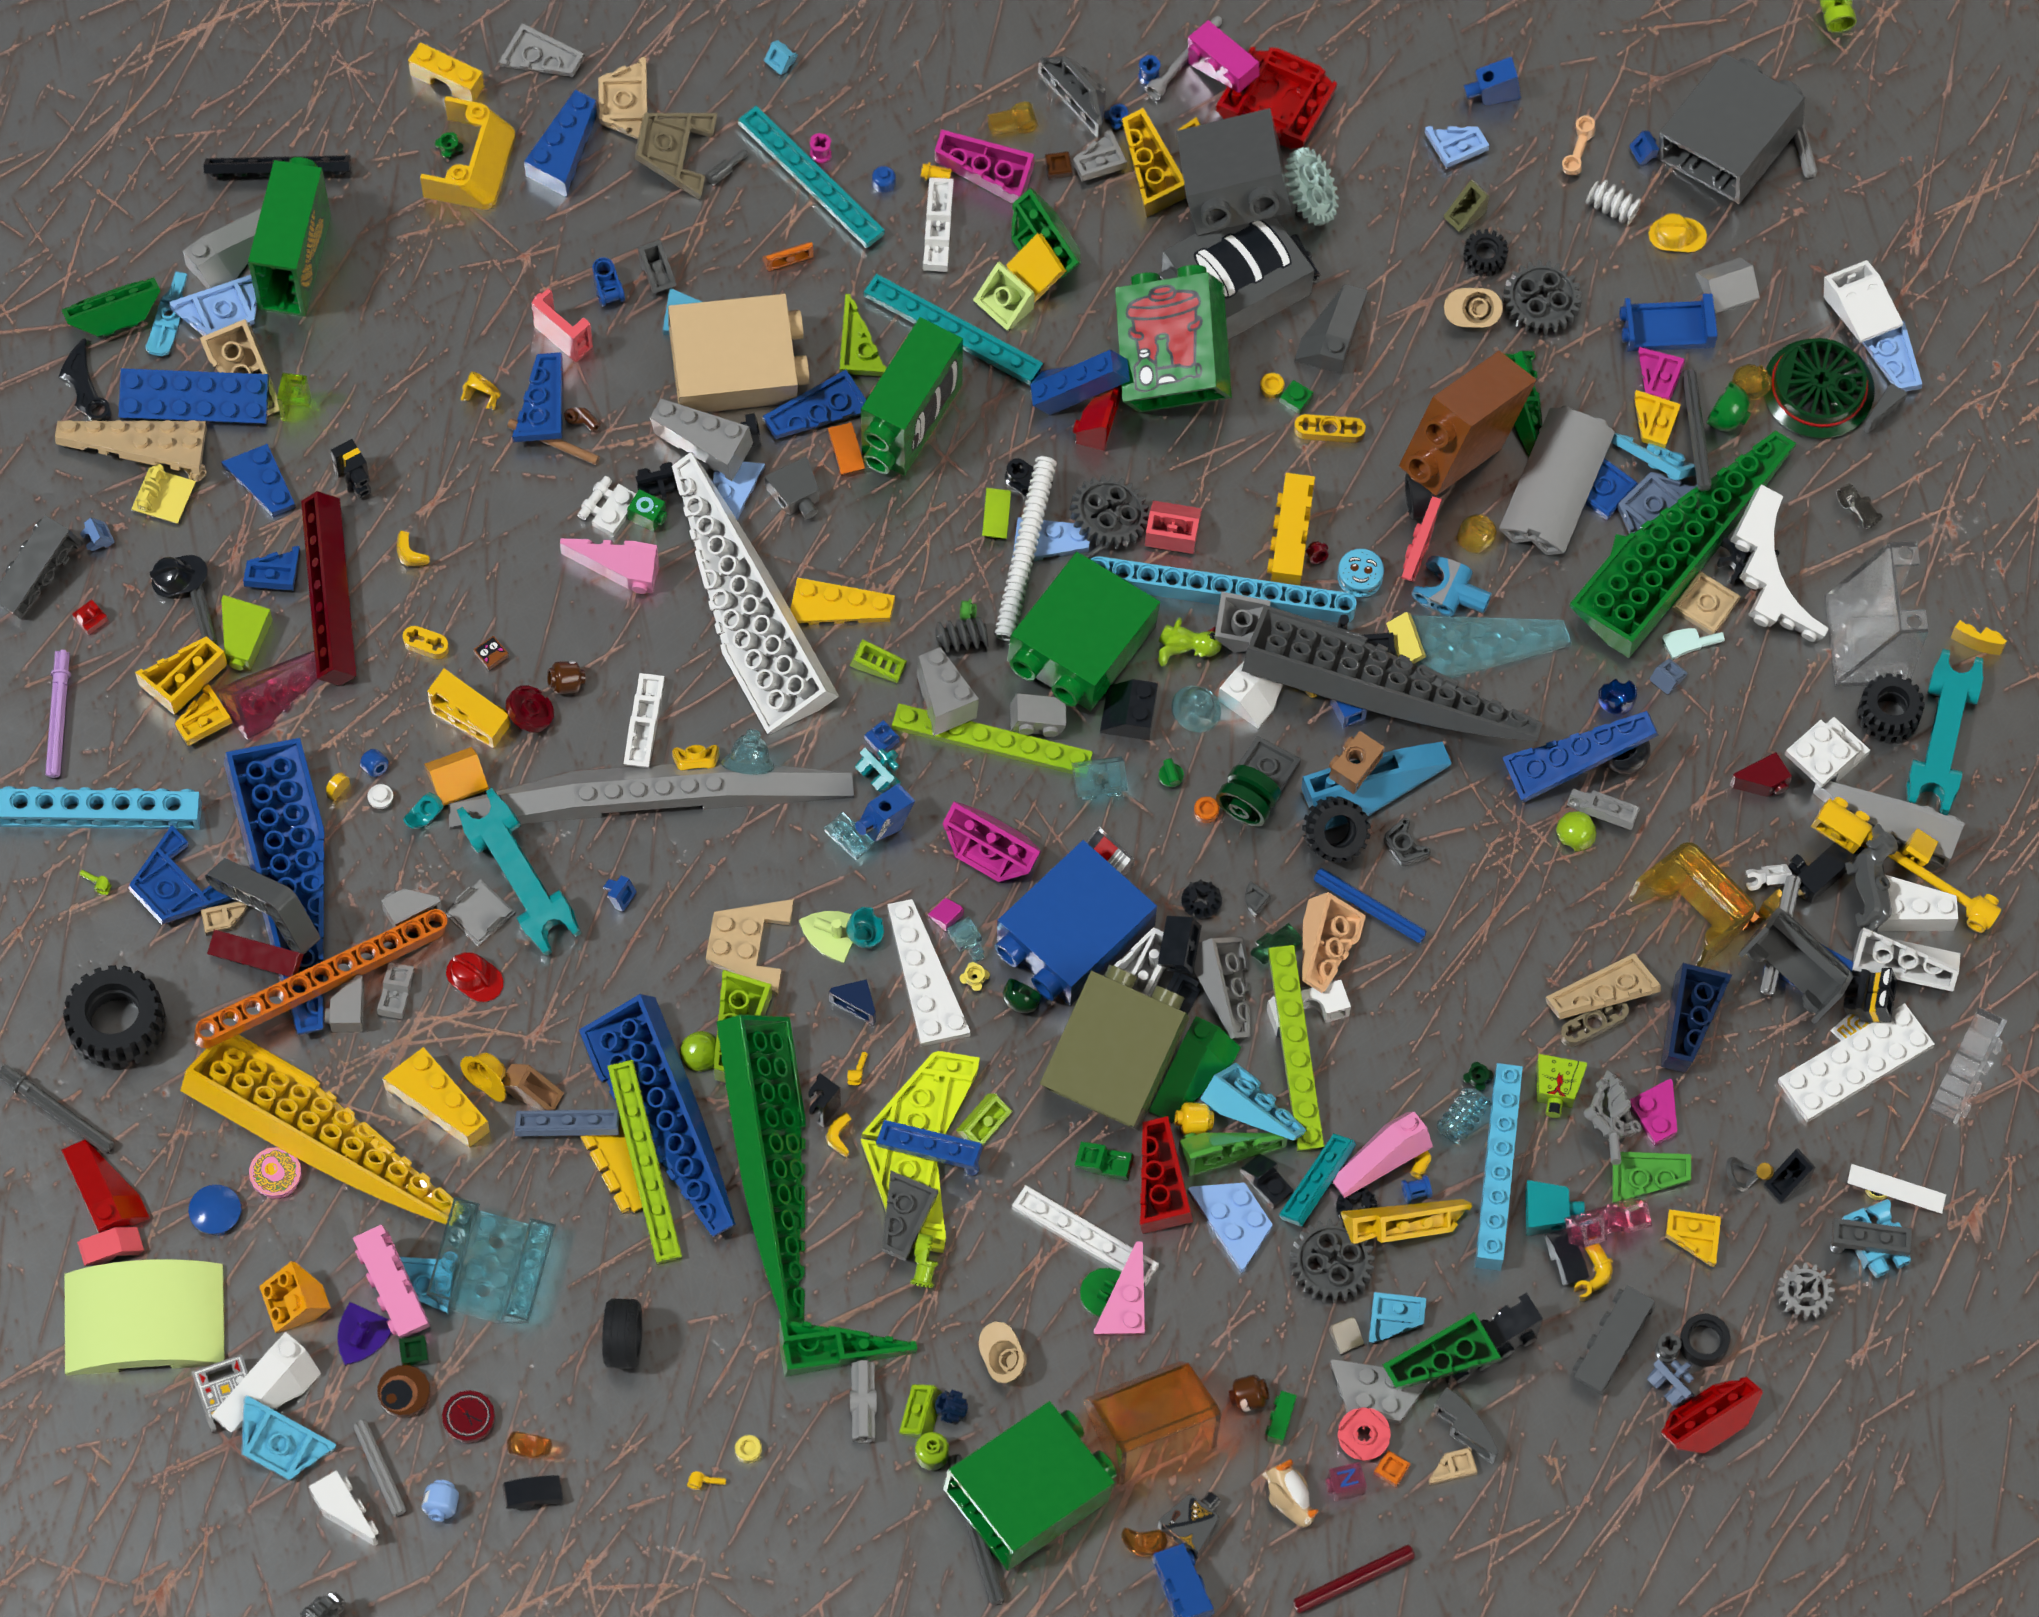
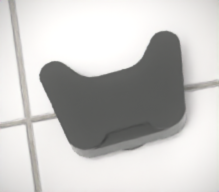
M1407 818L1401 819L1384 835V844L1398 863L1405 867L1428 859L1431 853L1428 847L1418 846L1413 842L1411 835L1408 834L1410 821Z

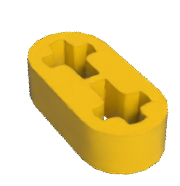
M410 626L403 632L404 646L410 651L437 660L446 657L449 652L448 641L441 634L419 626ZM415 635H418L419 640L415 639L414 642H410V637L413 638ZM438 643H441L442 648H438L436 651L433 650V645L436 646Z

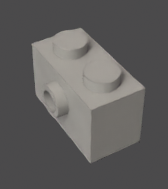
M1017 693L1010 703L1011 731L1019 732L1022 735L1035 733L1043 734L1045 737L1059 736L1066 727V705L1056 697Z

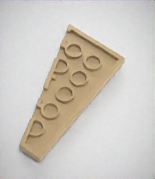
M67 420L57 422L55 441L57 445L85 450L88 447L98 449V453L108 455L109 452L117 453L122 459L145 464H168L173 470L179 471L181 467L191 469L192 474L200 475L207 428L206 421Z

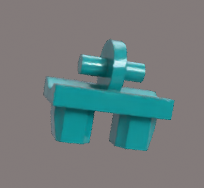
M864 747L860 752L863 757L855 765V768L864 777H867L876 769L880 774L871 784L880 793L885 792L892 785L895 786L898 783H902L888 769L890 766L896 771L900 766L895 761L898 757V753L895 750L887 753L883 748L880 749L877 754L882 759L879 760L871 751Z

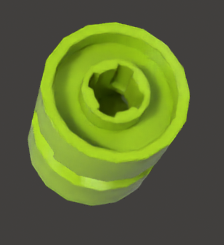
M1819 0L1822 12L1824 13L1826 28L1829 32H1844L1854 27L1857 23L1852 0Z

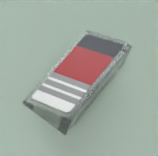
M1100 827L1087 839L1086 843L1123 876L1134 867L1135 859Z

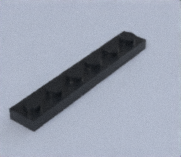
M351 155L206 158L203 168L204 174H210L211 177H222L228 173H234L238 177L248 176L249 173L270 176L274 160L289 162L293 157H303L315 162L318 167L322 168L323 172L331 171V174L340 175L350 171Z

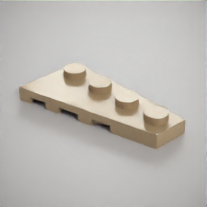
M1634 953L1547 996L1546 1002L1559 1019H1564L1661 992V985Z

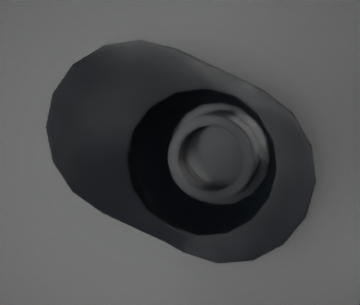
M185 555L176 558L164 557L158 560L153 570L150 571L153 590L162 597H171L198 589L207 578L208 568L206 563L195 555Z

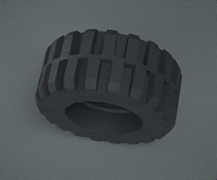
M108 965V970L102 971L101 967L94 969L93 975L89 976L86 973L80 978L82 982L80 985L75 983L70 989L72 996L68 995L65 1000L66 1008L63 1010V1018L73 1047L78 1050L80 1056L85 1060L90 1058L91 1063L96 1066L104 1063L106 1068L114 1069L116 1064H120L121 1068L129 1067V1062L135 1061L137 1064L143 1061L142 1056L145 1053L149 1056L155 1051L153 1044L158 1045L162 1040L161 1032L165 1031L166 1022L164 1018L166 1015L155 984L150 979H146L142 972L137 970L133 973L131 967L123 966L121 970L117 969L116 965ZM124 1000L138 1007L139 1013L135 1022L122 1032L106 1034L95 1030L91 1025V1019L96 1010L107 1002Z

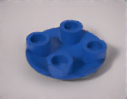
M209 1185L200 1189L194 1194L189 1204V1217L193 1225L204 1233L222 1236L231 1229L241 1214V1203L237 1194L223 1185Z

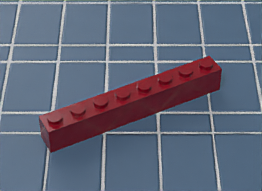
M316 491L301 501L316 674L318 680L341 686L356 677L340 498Z

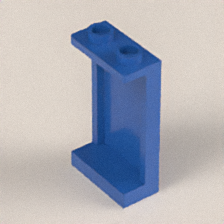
M1712 293L1703 294L1701 301L1631 304L1630 298H1625L1623 307L1619 308L1620 321H1624L1625 328H1622V342L1627 343V352L1639 351L1640 347L1653 351L1715 348L1718 335Z

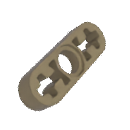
M1622 1002L1589 1011L1566 1022L1562 1026L1560 1033L1562 1043L1568 1047H1576L1622 1024L1627 1019L1629 1012L1627 1003ZM1613 1007H1615L1616 1010H1622L1620 1016H1618L1616 1013L1610 1015L1612 1013ZM1591 1017H1596L1601 1021L1602 1025L1594 1029L1588 1025L1587 1020ZM1580 1023H1582L1583 1030L1577 1033L1575 1039L1573 1036H1567L1568 1030L1572 1032L1580 1030Z

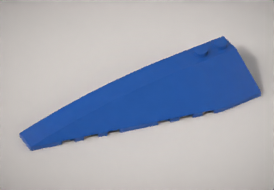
M639 994L579 1029L595 1072L601 1082H607L611 1089L609 1093L614 1100L616 1099L607 1066L633 1060L657 1159L667 1169L666 1173L671 1180H674L682 1190L681 1194L692 1204L694 1212L709 1233L715 1237L735 1226L730 1202L709 1134L656 997Z

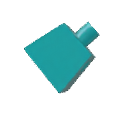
M1527 1180L1525 1187L1526 1236L1563 1230L1569 1227L1570 1217H1584V1201H1569L1568 1187Z

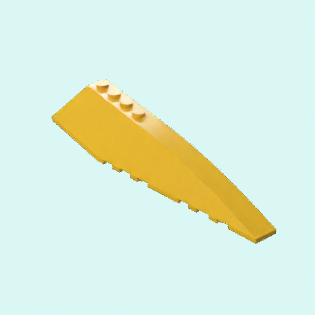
M238 1034L211 1048L205 1049L186 1069L181 1092L310 1166L378 1199L451 1226L463 1213L464 1207L441 1187L436 1188L430 1183L431 1178L424 1172L420 1174L411 1167L412 1162L405 1156L401 1158L396 1154L394 1146L366 1122L358 1121L354 1116L355 1113L349 1107L343 1108L336 1102L337 1097L330 1091L326 1093L319 1087L320 1082L314 1077Z

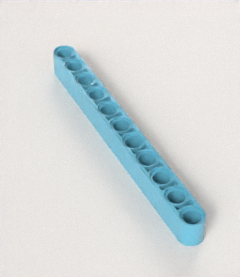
M1101 556L1091 559L1117 576L1120 573L1127 574L1128 577L1122 579L1152 596L1219 605L1221 592L1216 589L1224 588L1227 590L1225 592L1242 595L1241 592L1247 591L1251 593L1247 597L1271 601L1270 607L1309 619L1338 623L1340 616L1343 614L1349 617V622L1355 616L1356 599L1352 594L1346 592ZM1144 577H1150V578H1152L1153 580H1151V581H1144L1142 578H1144ZM1168 581H1175V582H1177V584H1175V585H1170V584H1168L1167 582H1168ZM1198 584L1202 587L1196 589L1193 588L1191 585ZM1267 595H1273V596H1275L1276 598H1275V599H1267L1265 596H1267ZM1291 599H1298V600H1300L1301 602H1299V603H1293V602H1291L1290 600H1291ZM1321 602L1324 603L1325 606L1319 607L1316 606L1315 603ZM1340 606H1347V607H1349L1350 609H1349V610H1342V609H1340L1339 607H1340Z

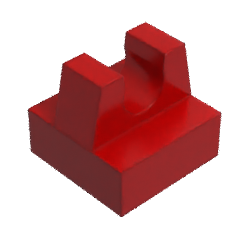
M92 599L72 613L73 619L88 635L108 621L106 614Z

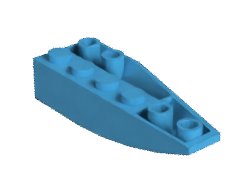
M1443 742L1417 745L1384 752L1380 762L1355 794H1352L1329 778L1331 768L1303 776L1301 790L1309 808L1312 805L1314 807L1318 805L1316 801L1320 799L1326 800V797L1329 796L1334 798L1339 796L1359 805L1362 811L1369 816L1448 768L1452 763ZM1359 760L1350 761L1354 764L1360 763ZM1343 815L1332 817L1327 822L1324 831L1347 824L1346 817Z

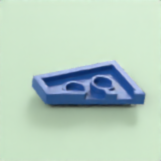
M268 444L221 462L222 466L236 478L242 487L244 486L253 495V498L272 517L296 509Z

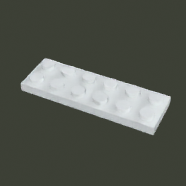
M1903 1004L1893 1010L1891 1022H1873L1781 1076L1777 1082L1808 1123L1932 1049L1934 1042L1907 1005Z

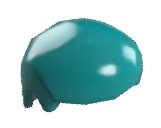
M861 907L856 910L846 924V932L849 939L860 948H873L881 942L884 935L883 919L878 918L871 907Z

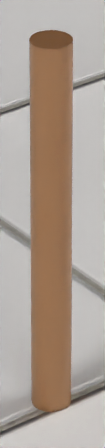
M511 418L507 427L516 430L518 421ZM561 439L538 440L594 465H597L600 458L596 454Z

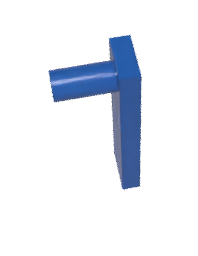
M884 1120L876 1141L877 1146L880 1148L962 1167L965 1173L970 1176L976 1175L980 1170L978 1161L983 1150L982 1143Z

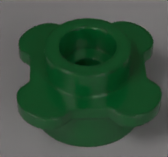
M1474 1062L1471 1064L1469 1072L1463 1075V1081L1470 1083L1475 1087L1476 1091L1480 1092L1485 1090L1486 1083L1493 1079L1494 1074L1485 1065Z

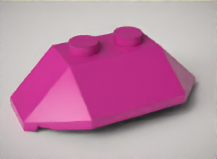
M956 801L953 802L942 823L955 857L997 882L1029 874L1041 853V850L1026 835L982 810Z

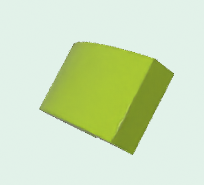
M986 488L982 527L983 537L1007 539L1011 490Z

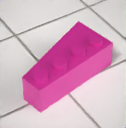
M941 129L935 148V162L945 168H951V171L1013 204L1027 190L1034 168V154Z

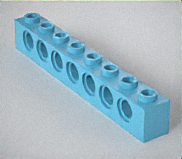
M12 786L0 789V827L169 829L173 825L176 829L200 830L202 800L200 793L192 789H183L181 791H169L168 789L144 791L140 788H133L130 791H123L116 788L93 790L87 787L80 788L79 790H68L64 787H56L54 789H42L40 787L17 789ZM21 803L27 804L24 808H16ZM47 803L53 804L48 809L42 808V806ZM71 804H78L74 809H67ZM97 804L104 805L101 809H92ZM121 805H129L125 810L118 809ZM147 805H154V808L151 810H143ZM171 806H180L179 809L175 811L169 810Z
M1497 1063L1494 1073L1475 1268L1501 1271L1503 1264L1523 1066Z

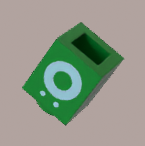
M640 489L627 508L629 521L652 532H655L658 525L662 526L668 514L665 501Z

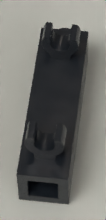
M1834 843L1809 866L1800 855L1796 854L1790 860L1791 863L1788 867L1801 878L1798 896L1802 899H1807L1812 904L1847 872L1845 863L1849 861L1855 862L1857 856L1866 848L1860 846L1852 854L1842 846Z

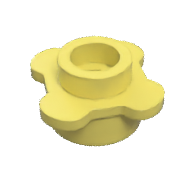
M971 962L967 965L965 973L960 975V982L968 984L974 991H980L983 982L990 978V972L987 969L984 970L981 965Z

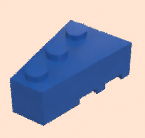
M1183 1543L1153 1554V1564L1173 1616L1212 1617L1215 1614L1214 1608L1205 1592L1203 1579L1195 1570L1194 1565L1196 1563L1191 1550L1187 1551Z

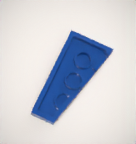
M562 353L537 354L529 379L530 384L523 398L524 404L517 418L518 424L516 430L513 431V442L562 439Z
M844 370L765 414L762 420L774 438L778 439L861 415V408L866 398L847 370Z

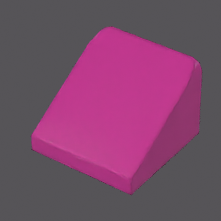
M945 897L928 913V916L947 932L964 915V909Z

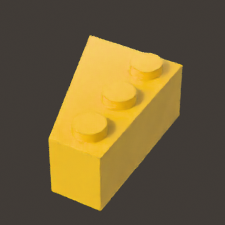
M206 636L178 650L177 654L167 659L162 658L156 661L157 664L145 670L140 669L135 674L139 686L172 714L176 715L228 664L225 652Z
M443 668L427 691L432 714L493 749L510 727V719L504 708L490 702L445 668Z

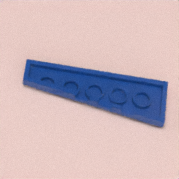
M1645 711L1614 721L1611 724L1595 727L1593 730L1585 733H1576L1570 735L1569 738L1559 741L1554 740L1546 743L1544 746L1534 749L1529 748L1502 758L1518 795L1524 803L1659 736L1650 714Z

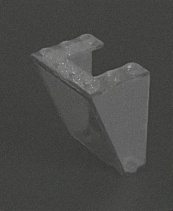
M1917 541L1889 542L1825 595L1835 687L1867 686L1871 680L1875 681L1877 676L1882 675L1885 678L1888 673H1892V677L1900 674L1903 675L1902 679L1904 680L1907 678L1912 679L1928 634L1926 609L1901 610L1900 595L1910 566L1920 565ZM1912 616L1920 619L1921 625L1917 628H1912L1907 624V619Z

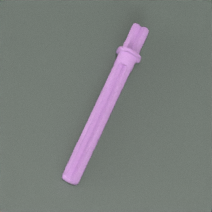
M63 649L55 651L54 669L50 674L53 677L45 770V775L50 778H58L61 774L68 678L71 677L69 672L70 652H66Z

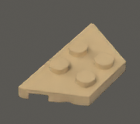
M646 57L638 59L639 62L632 66H622L615 72L607 73L598 78L599 123L636 139L639 137L642 117L647 113Z

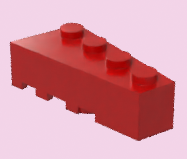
M1168 1116L1145 1121L1142 1124L1140 1227L1142 1234L1193 1222Z

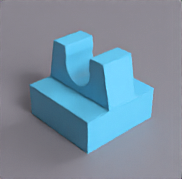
M776 40L771 43L764 61L782 75L787 73L788 68L795 63L798 55L787 48L788 46Z

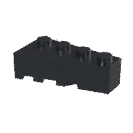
M1527 1292L1518 1297L1520 1303L1510 1308L1508 1305H1505L1499 1309V1312L1490 1322L1485 1319L1480 1321L1502 1359L1513 1354L1518 1346L1522 1344L1528 1346L1537 1340L1543 1318ZM1492 1364L1446 1376L1444 1379L1448 1385L1455 1381L1456 1383H1461L1470 1376L1469 1373L1476 1369L1479 1371L1485 1370Z

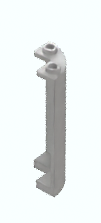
M1568 406L1549 409L1499 527V530L1513 543L1532 541L1546 555L1565 553L1615 431L1607 426L1605 420L1575 411Z

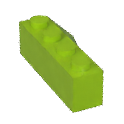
M722 970L718 1021L737 1015L765 1016L772 998V985ZM717 1029L714 1078L726 1083Z

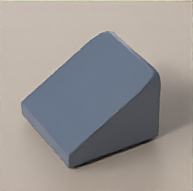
M1668 658L1656 667L1650 677V681L1663 692L1669 694L1688 673Z

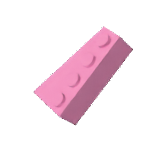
M381 1224L353 1237L358 1248L355 1250L361 1264L365 1263L368 1269L367 1279L371 1287H376L380 1295L377 1297L379 1306L383 1312L387 1310L391 1320L387 1321L393 1336L398 1334L400 1338H406L431 1327L386 1228Z

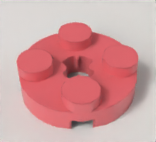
M1363 1407L1349 1411L1342 1418L1337 1436L1342 1450L1348 1456L1356 1460L1368 1461L1384 1453L1389 1445L1391 1433L1389 1423L1383 1414L1375 1409ZM1360 1427H1363V1429L1368 1427L1371 1430L1369 1432L1371 1439L1360 1441L1357 1438L1359 1436L1357 1430Z

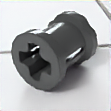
M1670 1332L1662 1334L1655 1347L1656 1358L1663 1363L1673 1362L1678 1356V1350L1681 1348L1680 1338Z

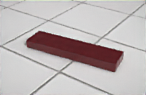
M215 929L207 954L288 977L298 973L303 954Z

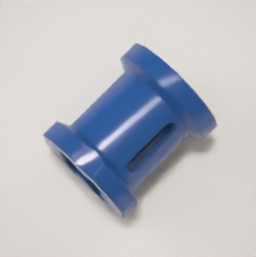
M1146 55L1141 58L1138 78L1142 84L1147 85L1152 79L1160 78V61L1153 55Z
M1423 1175L1421 1179L1410 1182L1406 1180L1401 1181L1402 1192L1407 1204L1411 1203L1413 1199L1425 1196L1428 1198L1433 1197L1427 1175Z

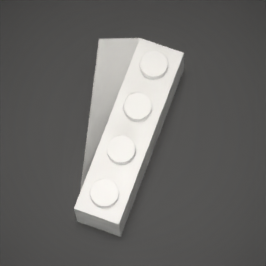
M1863 927L1856 943L1852 970L1861 972L1862 969H1866L1871 973H1880L1882 968L1892 967L1897 980L1953 992L1959 974L1961 953L1887 938Z

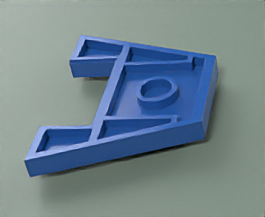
M173 825L168 829L129 884V891L161 924L200 912L201 909L215 907L235 900L216 891L211 885L201 891L175 864L172 858L188 847V841Z

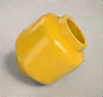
M1185 1102L1180 1111L1176 1110L1175 1126H1179L1180 1132L1183 1135L1190 1133L1198 1135L1208 1133V1131L1213 1129L1214 1112L1205 1103Z

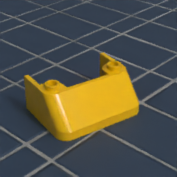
M446 96L444 101L447 120L481 128L469 166L462 164L453 165L448 169L445 178L421 174L423 197L477 209H490L497 202L514 146L515 130L509 123L482 103Z

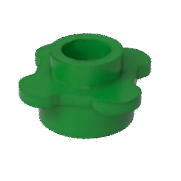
M453 132L444 133L435 141V146L440 148L444 158H450L453 153L461 152L464 148L463 144L458 141L457 135Z

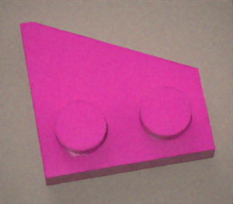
M1640 347L1639 358L1645 393L1670 401L1685 365V359Z
M1671 1078L1630 1099L1631 1111L1654 1146L1677 1134L1674 1088Z

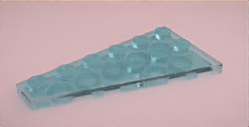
M1411 615L1426 657L1420 660L1421 665H1425L1449 678L1571 645V639L1563 620Z

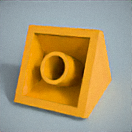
M472 747L424 764L434 791L440 797L443 806L489 789L478 755Z

